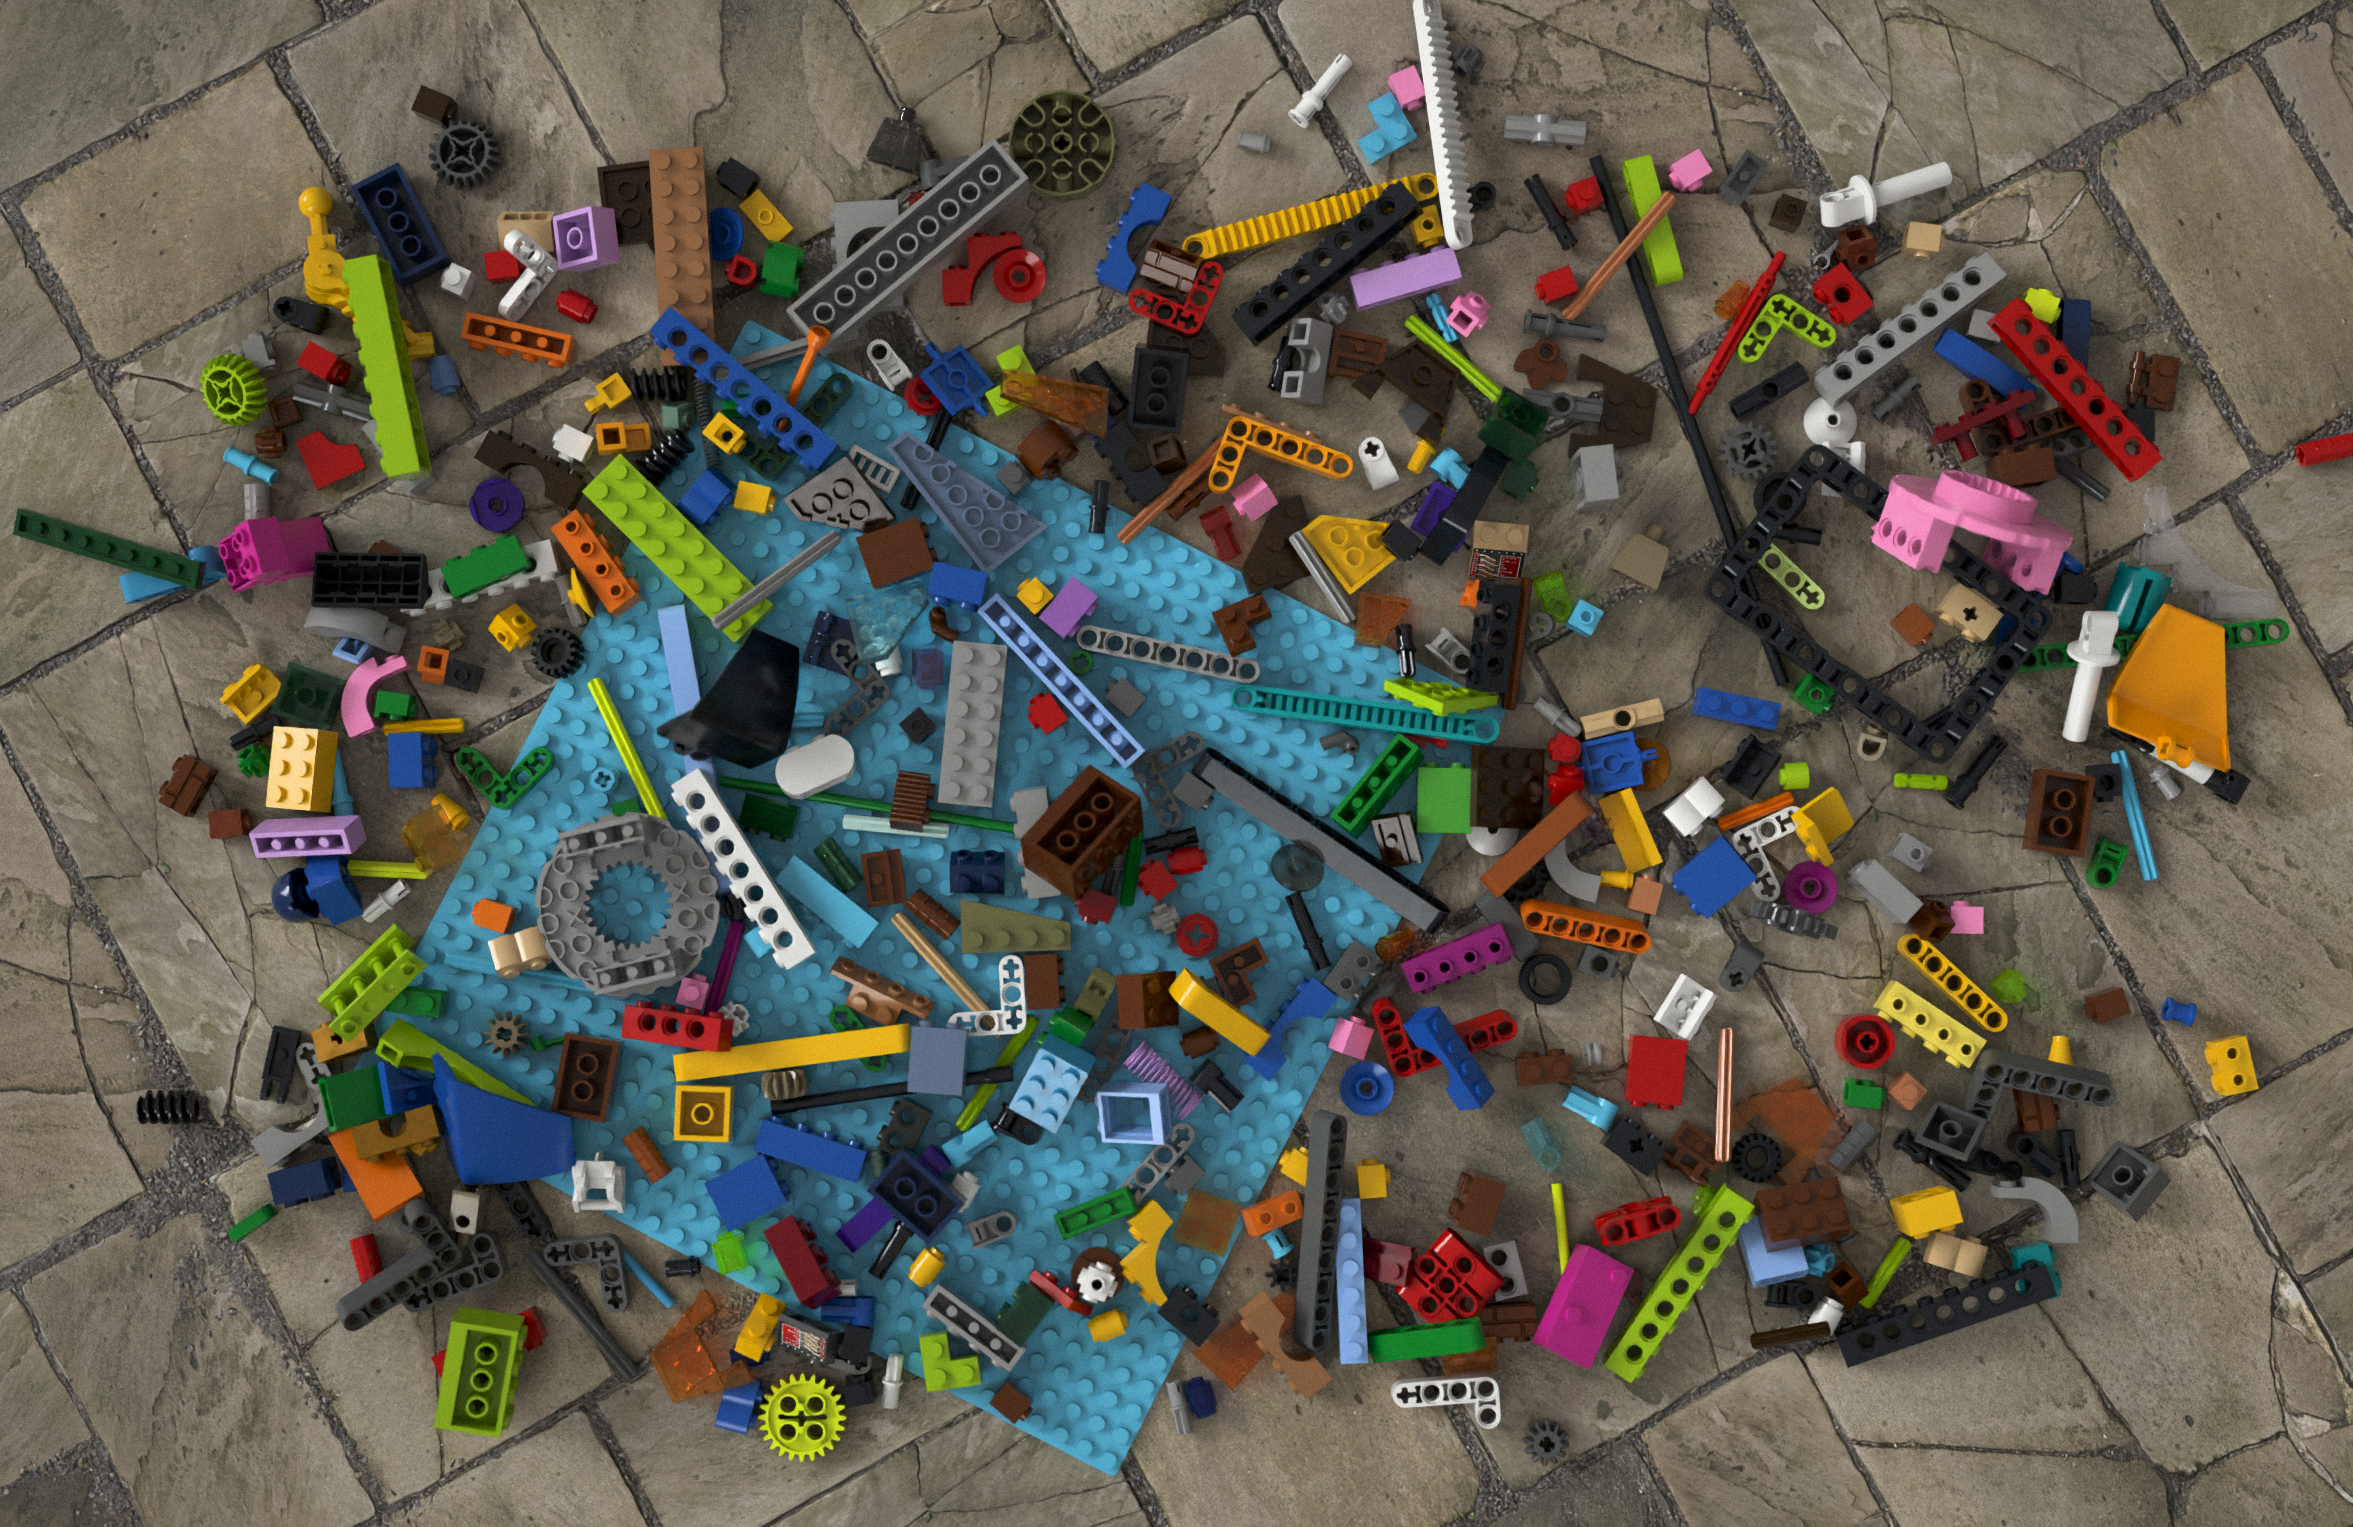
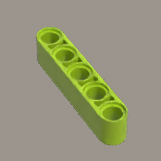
M1649 154L1622 162L1623 173L1637 224L1662 196L1655 167ZM1666 214L1642 242L1655 286L1683 280L1682 265L1669 218Z

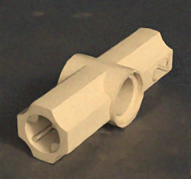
M1659 698L1580 717V726L1582 727V734L1585 740L1664 721V712ZM1618 712H1624L1628 716L1626 726L1617 724L1615 717Z

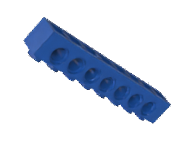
M671 306L668 307L649 330L655 336L652 340L664 351L668 347L676 354L673 358L685 368L691 365L697 370L694 376L705 385L709 382L714 384L718 388L715 393L728 403L732 399L739 405L736 410L748 420L752 416L760 423L757 425V428L768 437L772 433L780 439L778 445L789 454L793 450L801 456L799 462L808 470L812 471L816 468L821 472L841 448L835 441ZM680 333H685L687 335V342L683 346H676L674 342L675 337ZM702 350L707 351V361L701 364L696 363V354ZM720 368L729 369V376L724 381H719L716 378V373ZM742 385L750 387V393L745 398L737 396V390ZM763 402L771 404V411L767 415H759L758 407ZM784 419H789L792 421L791 430L786 433L780 432L779 423ZM806 436L812 437V447L808 450H802L799 445L800 440Z

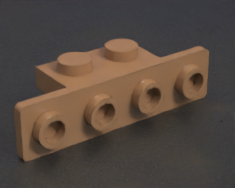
M1229 403L1228 406L1222 405L1220 413L1228 417H1245L1323 445L1324 441L1319 439L1320 436L1311 431L1305 430L1303 434L1295 431V427L1289 423L1280 421L1279 424L1270 422L1269 417L1264 414L1254 412V415L1243 412L1244 408L1234 403ZM1243 427L1240 437L1246 434L1245 427ZM1263 433L1257 437L1258 443L1262 446H1267L1272 442L1268 434ZM1285 443L1282 446L1284 453L1291 455L1294 444ZM1247 448L1245 449V451L1250 452L1252 454L1261 456L1263 458L1272 460L1285 466L1287 465L1286 462L1280 461L1278 459L1269 457L1267 455L1258 453Z
M839 956L831 967V974L853 984L845 1006L886 1026L896 1025L902 1009L927 1020L935 1006V1002L929 1000L926 996L904 988L903 985L892 982L880 976L877 972L868 970L850 959Z

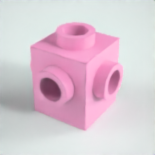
M1470 290L1465 297L1459 295L1450 307L1453 309V312L1446 322L1467 338L1475 328L1480 331L1489 319L1486 314L1492 306L1481 295Z

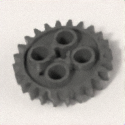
M1752 902L1749 912L1750 915L1763 919V923L1777 927V930L1801 937L1807 936L1818 940L1820 937L1835 940L1838 932V927L1825 923V919L1814 916L1809 911L1785 904L1782 906L1768 902V905Z

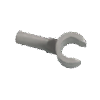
M1838 238L1824 254H1819L1814 258L1813 264L1818 258L1826 260V265L1821 271L1829 267L1830 258L1836 251V248L1839 247Z

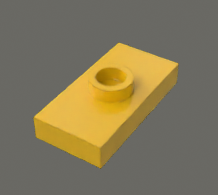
M759 189L739 205V208L768 241L782 242L794 231V228Z

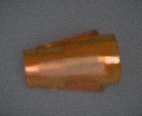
M1737 280L1735 284L1715 301L1714 312L1726 321L1736 318L1750 291V287L1745 282Z
M1404 928L1403 930L1380 937L1375 944L1377 955L1385 962L1396 960L1415 941L1414 933L1409 928Z

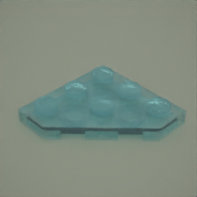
M922 577L845 599L861 666L888 659L930 602Z

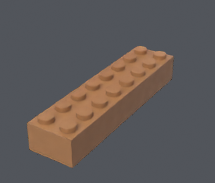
M703 147L648 149L659 318L671 306L718 345L706 151ZM685 333L678 334L674 340L675 345L683 346L687 342V335ZM669 347L665 351L661 348L663 367H667V369H674L675 367L685 368L673 358L676 354ZM705 350L699 351L695 357L696 363L706 362L708 352Z

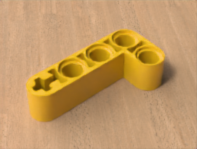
M1187 968L1182 970L1168 988L1176 1002L1184 1009L1254 1057L1272 1036L1262 1025L1209 989L1197 975Z

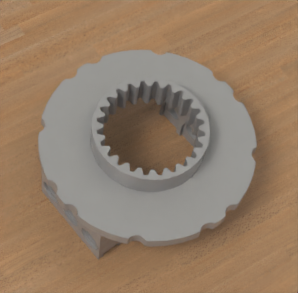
M626 812L621 817L613 813L601 816L596 823L588 821L574 830L558 833L561 842L553 850V859L546 862L542 869L536 890L535 906L540 911V916L537 919L539 932L545 935V947L559 968L570 978L581 979L585 987L593 990L595 995L606 994L617 997H631L635 992L640 993L642 996L657 992L659 987H671L688 976L704 959L703 951L713 944L721 917V902L717 899V892L720 889L719 881L711 873L712 862L700 844L685 830H676L672 822L658 816L637 812ZM632 862L635 866H642L643 864L645 869L653 868L652 873L654 875L662 874L661 882H668L665 891L672 892V896L667 899L668 902L673 904L672 908L667 909L671 919L664 920L667 928H659L660 936H651V942L646 940L642 941L641 945L639 943L631 945L629 943H621L619 945V940L617 939L609 941V934L601 935L602 926L595 927L594 924L598 919L590 914L595 910L594 906L589 905L590 901L595 900V896L591 894V891L598 890L599 887L595 883L596 880L603 881V873H611L612 867L621 868L622 864L629 866L632 865Z

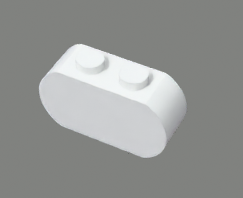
M822 734L811 739V743L801 747L797 745L786 750V754L779 758L775 769L776 779L781 790L792 799L803 800L850 779L856 769V758L850 743L846 739L834 734L828 736Z

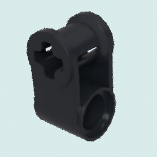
M286 296L277 299L273 306L274 314L283 323L316 335L323 334L330 309L319 304L304 302ZM290 308L293 309V312H292V313H290V312H288L287 314L284 313V310H285V309H287V310H289Z
M1005 1101L1001 1104L1003 1108L997 1119L990 1124L997 1131L1013 1137L1026 1145H1033L1039 1142L1044 1134L1042 1126L1009 1109L1010 1104ZM1010 1114V1116H1009L1007 1122L1004 1124L1006 1118H1007L1008 1115ZM1026 1125L1036 1127L1038 1134L1034 1140L1025 1137L1024 1128Z
M1788 1280L1768 1285L1767 1300L1764 1301V1305L1774 1308L1811 1309L1818 1303L1819 1295L1817 1290L1808 1282ZM1805 1288L1810 1289L1811 1296L1806 1302L1799 1301V1292Z

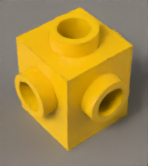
M514 603L496 615L488 630L510 652L518 646L521 649L527 646L533 640L531 635L537 628V625Z

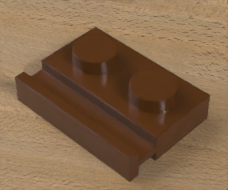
M893 849L861 854L868 908L908 902L901 850Z

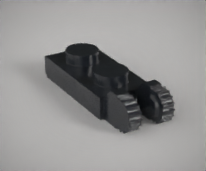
M274 1025L261 1078L263 1079L260 1092L261 1100L267 1101L269 1099L273 1081L280 1083L276 1102L278 1104H285L295 1068V1054L300 1045L303 1031Z

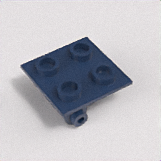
M819 610L802 662L848 676L831 655L832 643L839 638H846L862 653L870 627ZM838 644L836 646L838 648L836 655L838 657L844 655L848 660L847 663H844L846 668H848L852 661L860 658L857 654L853 658L848 653L850 646L848 644L845 646ZM858 664L853 667V675H855Z

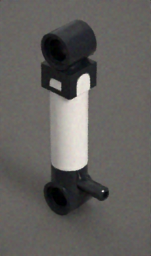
M2109 728L2108 732L2114 737L2128 743L2129 746L2143 754L2148 753L2159 759L2155 744L2115 728ZM2160 760L2212 790L2220 799L2234 805L2239 803L2251 782L2248 777L2235 770L2230 769L2225 773L2195 760L2185 769L2178 767L2177 763L2173 761Z

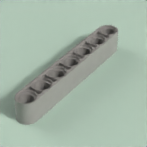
M1084 626L1077 634L1079 646L1087 652L1240 684H1252L1258 679L1260 674L1259 665L1254 660L1239 656L1232 658L1229 654L1095 626ZM1086 632H1093L1097 636L1096 642L1091 646L1082 643V636ZM1118 637L1123 641V647L1119 651L1109 649L1108 642L1111 638ZM1138 643H1146L1150 651L1146 656L1140 657L1135 654L1134 648ZM1164 649H1173L1176 653L1175 660L1172 662L1163 661L1160 654ZM1191 654H1198L1202 657V665L1192 668L1188 665L1187 658ZM1219 659L1226 660L1229 665L1228 671L1217 673L1213 668L1214 662ZM1244 665H1251L1255 670V676L1251 679L1243 678L1240 674V668Z

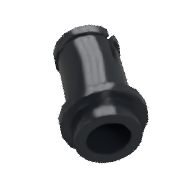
M693 1255L689 1256L688 1259L666 1260L665 1268H676L665 1270L667 1278L685 1275L695 1277L696 1274L701 1273L700 1259L694 1258Z

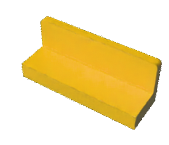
M1631 787L1598 801L1628 872L1635 873L1663 862Z

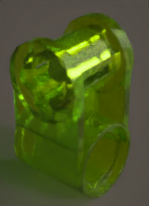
M1557 569L1532 578L1535 592L1544 612L1553 615L1556 624L1564 622L1571 614L1572 605L1560 571ZM1556 604L1559 608H1564L1561 616L1558 612L1553 613L1552 611Z

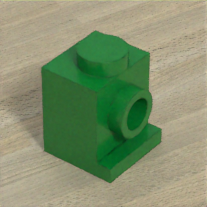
M1810 673L1803 675L1789 695L1792 700L1813 715H1818L1821 711L1826 713L1834 703V700L1831 698L1834 692L1815 679ZM1814 690L1820 693L1819 700L1812 698Z
M378 690L374 717L386 719L388 714V719L404 721L405 717L416 718L419 703L416 702V696Z
M1845 1077L1842 1104L1881 1109V1103L1884 1104L1886 1099L1885 1087L1875 1086V1081L1858 1079V1084H1856V1079Z

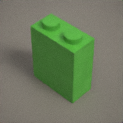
M1423 762V767L1416 768L1415 827L1417 833L1471 834V769L1466 768V763H1450V768H1439V763Z

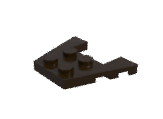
M1417 338L1381 364L1373 367L1369 372L1356 378L1351 386L1371 400L1385 380L1390 382L1430 412V415L1416 432V435L1435 448L1441 440L1442 429L1447 419L1448 408L1454 395L1460 370Z
M1580 354L1576 379L1603 382L1602 400L1604 401L1598 436L1571 433L1567 458H1571L1582 447L1613 444V449H1621L1650 443L1657 388L1585 354Z

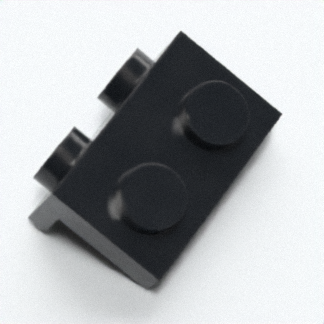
M1750 734L1747 739L1744 738L1739 743L1737 754L1732 761H1727L1722 768L1721 779L1730 788L1753 800L1781 760L1782 755L1760 742L1755 735Z

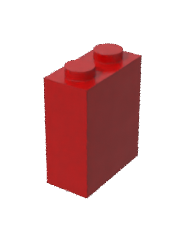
M1630 1034L1623 1099L1629 1100L1631 1106L1646 1107L1647 1102L1657 1103L1658 1109L1673 1110L1674 1105L1681 1106L1688 1041Z

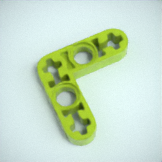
M1776 294L1766 302L1736 349V356L1744 364L1756 362L1780 326H1783L1817 349H1826L1831 346L1836 339V332L1830 324L1787 296ZM1780 301L1783 303L1781 307L1783 310L1789 312L1792 308L1795 311L1786 321L1784 317L1788 314L1783 311L1775 313L1773 311L1775 307L1772 303L1776 304ZM1796 315L1806 317V328L1799 329L1794 325L1793 319ZM1765 322L1770 326L1771 332L1768 336H1761L1757 333L1756 327L1758 323ZM1813 323L1817 324V326L1814 328V330L1818 333L1826 331V337L1829 339V341L1824 340L1821 343L1818 341L1819 335L1813 331L1812 333H1810L1809 336L1808 334H1806V332L1809 331L1812 328ZM1755 339L1758 341L1752 351L1755 356L1750 355L1747 358L1744 356L1746 351L1743 347H1749Z

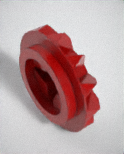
M919 376L911 379L906 385L903 400H906L908 409L916 412L917 416L925 415L929 418L937 414L940 409H943L944 405ZM920 392L923 395L932 392L928 399L929 403L926 400L918 401L921 395Z
M1194 913L1187 915L1179 922L1176 928V942L1179 948L1190 956H1204L1210 953L1218 942V928L1215 922L1204 914ZM1197 923H1199L1200 932L1209 935V937L1200 938L1197 947H1194V939L1189 937V935H1185V932H1193Z

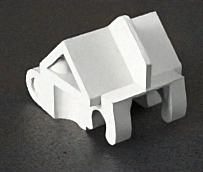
M603 1151L596 1152L595 1161H577L576 1165L572 1166L575 1186L572 1200L574 1212L581 1213L582 1210H617L618 1213H624L626 1206V1165H616L615 1161H603ZM593 1188L606 1189L608 1199L586 1198L588 1190Z

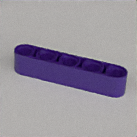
M934 1144L919 1156L939 1174L951 1165ZM873 1198L841 1227L835 1235L852 1253H855L895 1215Z

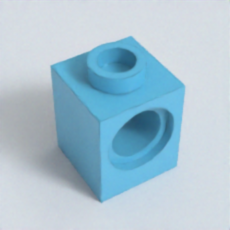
M1579 599L1575 603L1564 626L1588 638L1595 630L1604 611Z

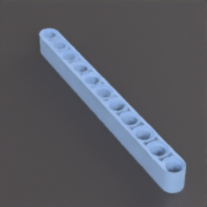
M686 604L658 608V618L676 717L692 710L703 697ZM689 755L683 756L686 774L688 775L697 768L703 769L721 797L714 756L700 762L691 759ZM702 794L696 795L693 799V805L696 809H701L705 805V798ZM712 817L708 820L707 827L709 831L715 832L719 829L720 822L718 818ZM697 828L699 844L712 862L711 873L719 881L720 889L717 892V896L733 893L729 887L732 884L727 874L723 876L717 869L715 862L718 860L713 852L708 853L702 845L700 839L703 836ZM729 840L724 841L722 844V851L725 855L731 854Z

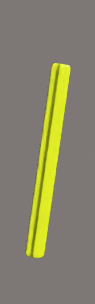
M601 678L588 682V687L648 814L668 820Z

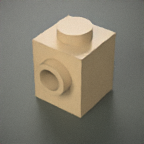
M1910 221L1904 226L1901 253L1914 255L1913 258L1918 260H1929L1939 250H1942L1944 246L1945 235L1941 234L1942 225Z

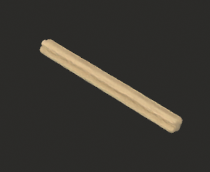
M898 912L891 919L894 926L971 1011L991 1010L903 912ZM984 1015L980 1019L989 1031L994 1028L995 1019L992 1016ZM994 1035V1036H995L996 1038H1000L1002 1035Z

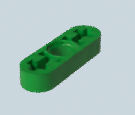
M845 1005L834 1007L829 1014L830 1024L837 1033L843 1032L844 1029L848 1028L843 1022H836L835 1019L838 1017L836 1012L838 1010L841 1013L846 1011L849 1014L846 1020L850 1025L854 1021L858 1024V1026L851 1028L849 1031L867 1029L856 1013ZM888 1054L882 1055L880 1059L881 1066L877 1064L870 1065L871 1056L858 1058L865 1068L871 1072H879L888 1064Z

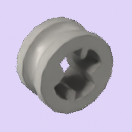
M1594 1041L1593 1045L1585 1042L1584 1054L1586 1065L1591 1066L1592 1063L1601 1065L1602 1058L1599 1041Z

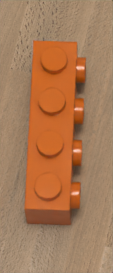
M466 312L460 337L469 343V348L485 351V347L495 349V354L505 357H511V353L521 355V360L531 363H537V359L548 361V366L563 369L564 365L572 367L578 342L572 335L472 312Z
M575 509L552 526L551 530L609 613L619 617L643 599L639 592L642 588L633 576L628 577L624 571L626 565L618 555L614 556L609 550L612 545L605 535H599L594 527L597 524L588 512L584 514Z

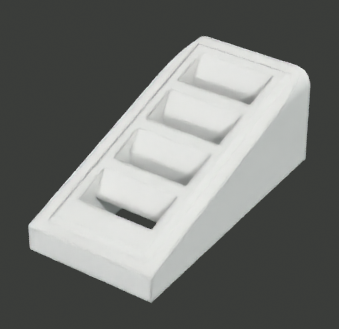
M852 445L848 454L853 460L856 455L861 456L857 464L861 470L866 460L871 461L865 473L868 480L874 487L890 494L902 470L859 446ZM876 465L881 466L875 479L871 478ZM887 469L891 473L885 484H882L880 481Z

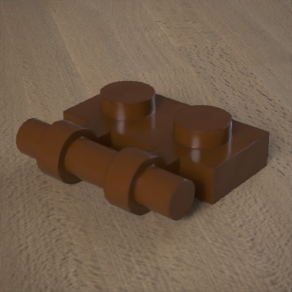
M2135 351L2134 359L2130 361L2129 370L2132 372L2130 384L2126 387V394H2128L2127 404H2138L2139 397H2144L2146 408L2166 412L2172 411L2180 358L2153 354L2150 357V364L2144 362L2146 352ZM2142 373L2148 374L2146 387L2141 386Z
M1684 1119L1669 1140L1677 1146V1149L1674 1153H1671L1664 1148L1666 1152L1661 1159L1666 1162V1166L1670 1169H1677L1684 1174L1687 1181L1692 1184L1696 1183L1704 1188L1709 1179L1701 1174L1703 1170L1708 1168L1715 1173L1722 1164V1162H1718L1715 1159L1716 1141ZM1686 1153L1697 1161L1694 1167L1681 1160Z

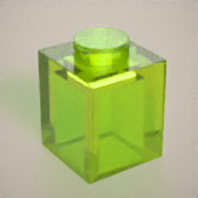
M730 1231L717 1235L718 1240L714 1241L711 1246L721 1275L746 1268L750 1265L741 1233L733 1235V1232Z

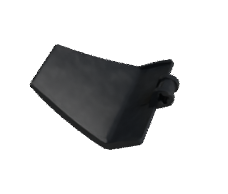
M755 628L750 629L732 659L695 707L657 728V735L674 741V751L682 756L689 755L691 759L698 762L715 756L747 769H753L781 756L786 751L795 713L799 682V648Z

